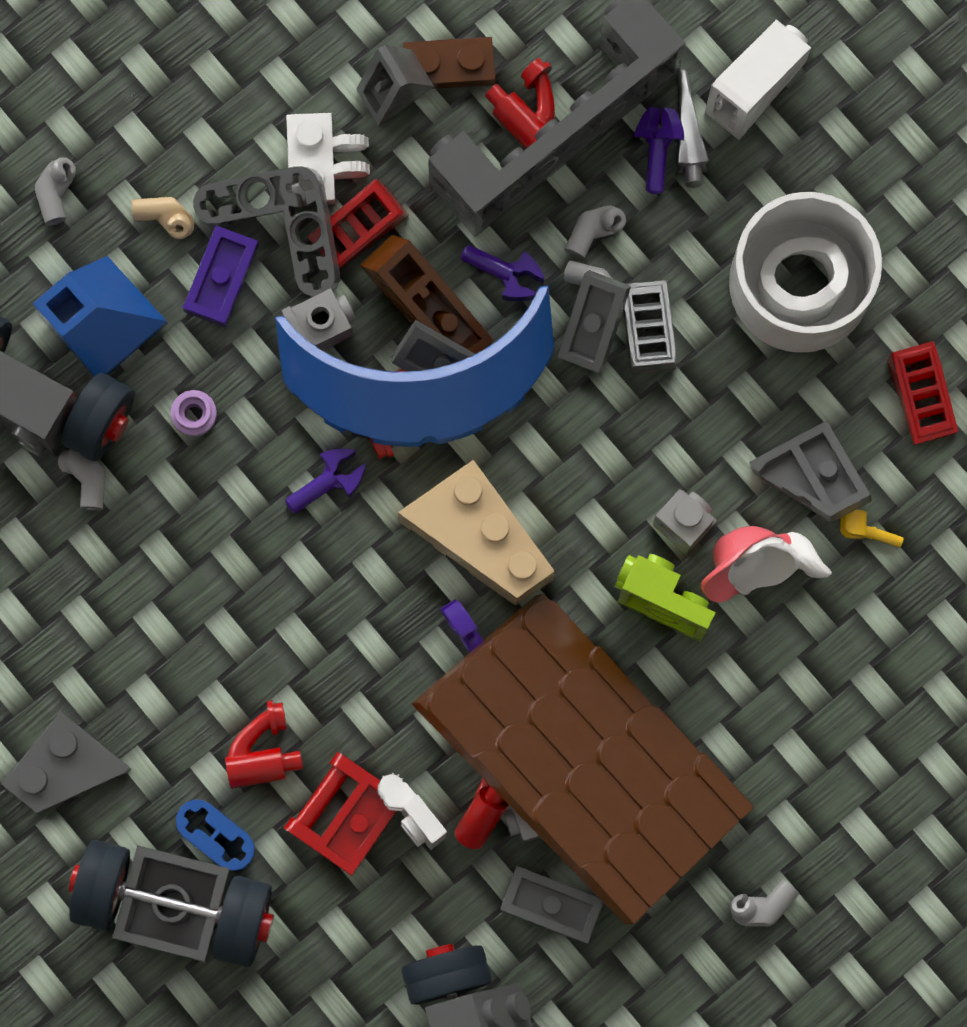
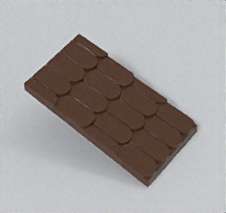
M544 594L535 595L411 703L624 924H635L649 908L708 853L709 849H712L739 820L754 808L705 753H700L660 708L651 704L600 646H595L556 602L549 600Z

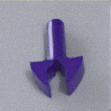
M648 107L635 129L634 137L644 138L649 144L646 191L651 194H660L664 190L667 147L674 139L684 140L683 126L675 109L663 107L662 127L659 130L658 124L661 109Z
M467 245L462 251L461 260L503 281L505 290L502 293L503 300L520 302L534 299L537 292L521 287L516 277L528 275L532 279L544 283V275L540 267L526 252H523L520 261L507 263L472 245Z
M334 449L321 453V459L325 463L324 472L285 499L288 509L293 513H298L333 488L344 489L348 498H350L361 484L366 470L365 464L355 469L352 474L335 475L338 473V466L342 462L356 455L355 450Z
M454 599L440 609L452 631L461 639L469 653L483 641L476 630L478 629L459 601Z

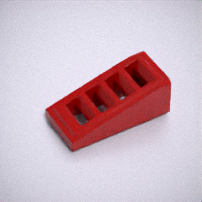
M378 179L373 180L330 217L333 233L346 248L342 254L336 250L339 270L409 216L385 184ZM375 198L389 213L383 219L370 204ZM361 209L375 225L369 231L356 216V213ZM346 220L361 237L355 243L341 226ZM319 226L307 236L312 244L319 240L321 227ZM325 249L320 250V254L325 257Z
M932 341L891 353L887 363L913 445L957 434L959 431L935 342ZM924 360L926 368L906 373L905 365ZM930 378L932 386L911 391L909 384ZM936 397L937 404L920 409L915 408L914 402ZM941 414L943 422L920 427V419Z

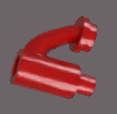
M540 58L531 62L520 76L525 81L524 86L528 90L536 88L538 107L536 113L515 92L508 95L498 84L494 85L485 95L488 101L495 107L492 112L494 117L525 149L537 141L535 138L536 133L546 123L555 118L554 96L548 77L552 65L549 62L544 63Z
M273 700L267 701L268 710L249 723L232 742L228 756L225 757L231 789L286 779L285 772L303 769L300 751L282 754L281 747L255 752L250 751L252 745L268 729L271 728L272 735H278V731L287 730L283 702L273 703Z
M483 778L472 803L454 831L456 839L462 845L474 850L483 847L509 805Z

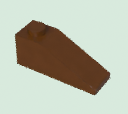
M391 235L360 265L383 294L412 323L417 320L475 354L484 350L493 341V338L410 240Z

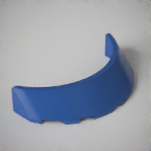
M539 286L533 301L523 316L495 343L459 362L421 371H382L342 361L310 343L284 316L275 317L283 382L293 396L297 395L311 410L324 418V423L342 433L348 430L355 434L372 438L373 443L390 446L417 447L427 442L442 444L483 430L482 425L492 421L506 411L509 414L525 400L524 395L537 381L545 366L548 367L554 353L548 286Z

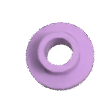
M197 390L186 391L180 394L172 404V422L177 430L185 435H203L213 427L216 421V406L211 397L204 392ZM192 407L200 408L203 411L202 417L197 421H189L186 418L188 409Z

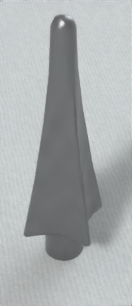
M680 70L678 73L679 118L684 130V140H678L676 175L684 173L685 186L696 188L703 185L702 172H708L706 163L709 162V158L693 105L688 72Z

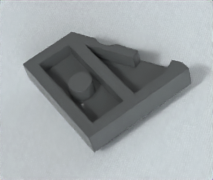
M827 421L749 462L755 475L831 523L872 501L869 491Z
M60 711L1 785L37 814H41L59 806L60 803L68 799L79 797L92 791L94 787L128 774L131 768Z

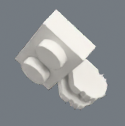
M331 113L286 115L288 168L304 166L316 170L324 182L328 205L335 204V179L362 178L370 174V164L362 161H345L334 164L333 152H358L365 150L369 147L368 137L360 134H341L333 137ZM298 175V183L292 185V192L301 195L303 206H309L306 204L305 191L312 189L311 181L303 180L302 176Z
M394 773L382 776L380 784L377 785L378 795H380V799H384V804L389 810L402 812L405 819L401 821V827L414 844L419 847L425 842L430 850H432L445 840L447 835L445 828L419 795H416L409 785L402 781L403 778H400L399 774L394 775Z

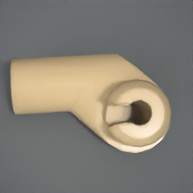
M175 198L132 199L134 222L157 220L169 235L175 239H184L194 230L192 215Z

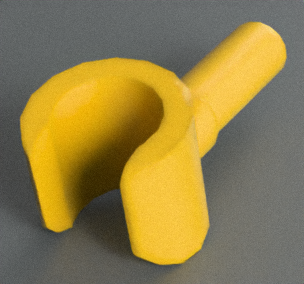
M854 510L840 519V531L845 538H868L898 548L902 546L903 537L877 529L876 527L867 526V512L864 510Z

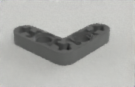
M294 166L208 183L196 192L193 199L195 213L202 221L209 224H225L283 212L298 288L309 296H316L330 288L333 292L337 289L340 282L339 264L325 186L321 175L316 170L304 166ZM298 175H301L303 180L311 181L312 189L305 191L306 204L311 206L316 204L317 212L303 211L295 215L294 207H304L301 195L292 192V185L298 183ZM257 182L265 184L270 192L268 203L259 209L254 208L247 198L249 188ZM234 186H237L236 194L233 190ZM212 192H215L217 197L222 198L236 196L242 211L237 213L238 205L231 204L221 206L218 211L219 215L216 216L215 211L207 210L206 202L213 199ZM309 218L316 220L321 227V236L312 245L303 243L299 237L300 224ZM325 249V257L316 256L319 270H327L328 279L322 280V288L318 289L316 283H309L308 274H312L315 270L313 258L303 260L302 252H317Z

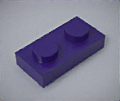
M215 226L183 305V311L227 327L258 250V241Z

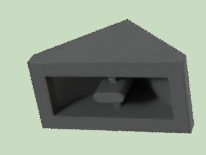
M384 45L375 52L357 87V91L376 123L380 126L432 89L434 85L412 49Z

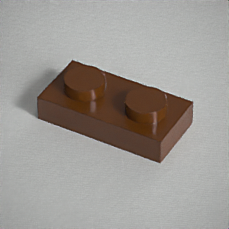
M492 37L403 42V48L412 49L434 85L432 89L495 85Z

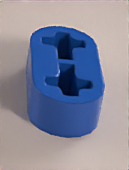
M194 799L180 807L176 816V825L178 831L186 840L216 864L229 868L232 872L245 870L251 865L255 858L256 848L253 840L244 830L204 800ZM203 809L208 811L205 820L215 829L211 837L200 829H196L193 833L188 832L187 829L190 826V822L186 816L190 811L199 814ZM221 834L233 843L239 838L245 841L241 848L246 854L243 860L240 861L233 858L228 863L223 859L226 855V850L216 842Z

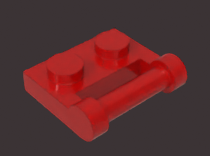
M336 752L329 762L332 767L296 819L291 817L283 829L353 876L397 811L389 810L384 804V799H380L377 785L380 784L379 779L341 753ZM349 777L358 785L321 837L313 832L311 828L346 778Z

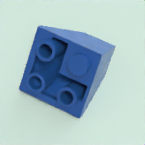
M108 256L66 274L33 303L40 318L94 377L99 373L110 374L167 324L164 317Z

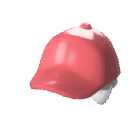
M745 526L725 534L716 542L713 548V561L716 568L704 578L701 583V590L709 600L718 603L727 601L738 593L748 595L756 588L778 585L788 579L798 568L813 578H826L832 572L821 561L811 542L803 535L795 532L777 535L762 527Z

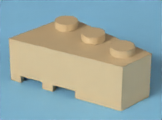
M474 460L398 512L399 523L431 543L435 549L445 556H449L467 569L470 574L515 606L547 585L554 578V569Z

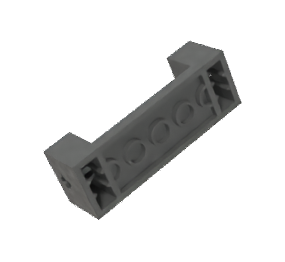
M613 0L603 12L605 16L603 17L599 47L617 66L605 78L606 85L595 94H592L591 91L582 94L570 106L572 112L559 123L556 119L546 123L536 133L535 138L537 141L523 151L521 147H518L509 153L500 163L502 167L500 171L464 130L454 138L451 135L445 136L430 150L432 156L428 158L429 185L474 237L488 228L680 71L686 43L648 0Z

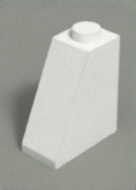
M775 20L711 85L705 113L740 140L806 63L811 47L807 44L808 41L803 33L794 26L787 25L785 27L778 20Z

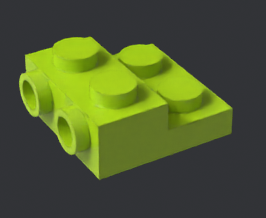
M649 554L648 559L640 555L637 558L628 555L614 586L621 590L617 603L701 642L716 613L707 608L709 602L688 591H684L682 596L674 593L681 575L673 572L675 566L668 560L653 554Z

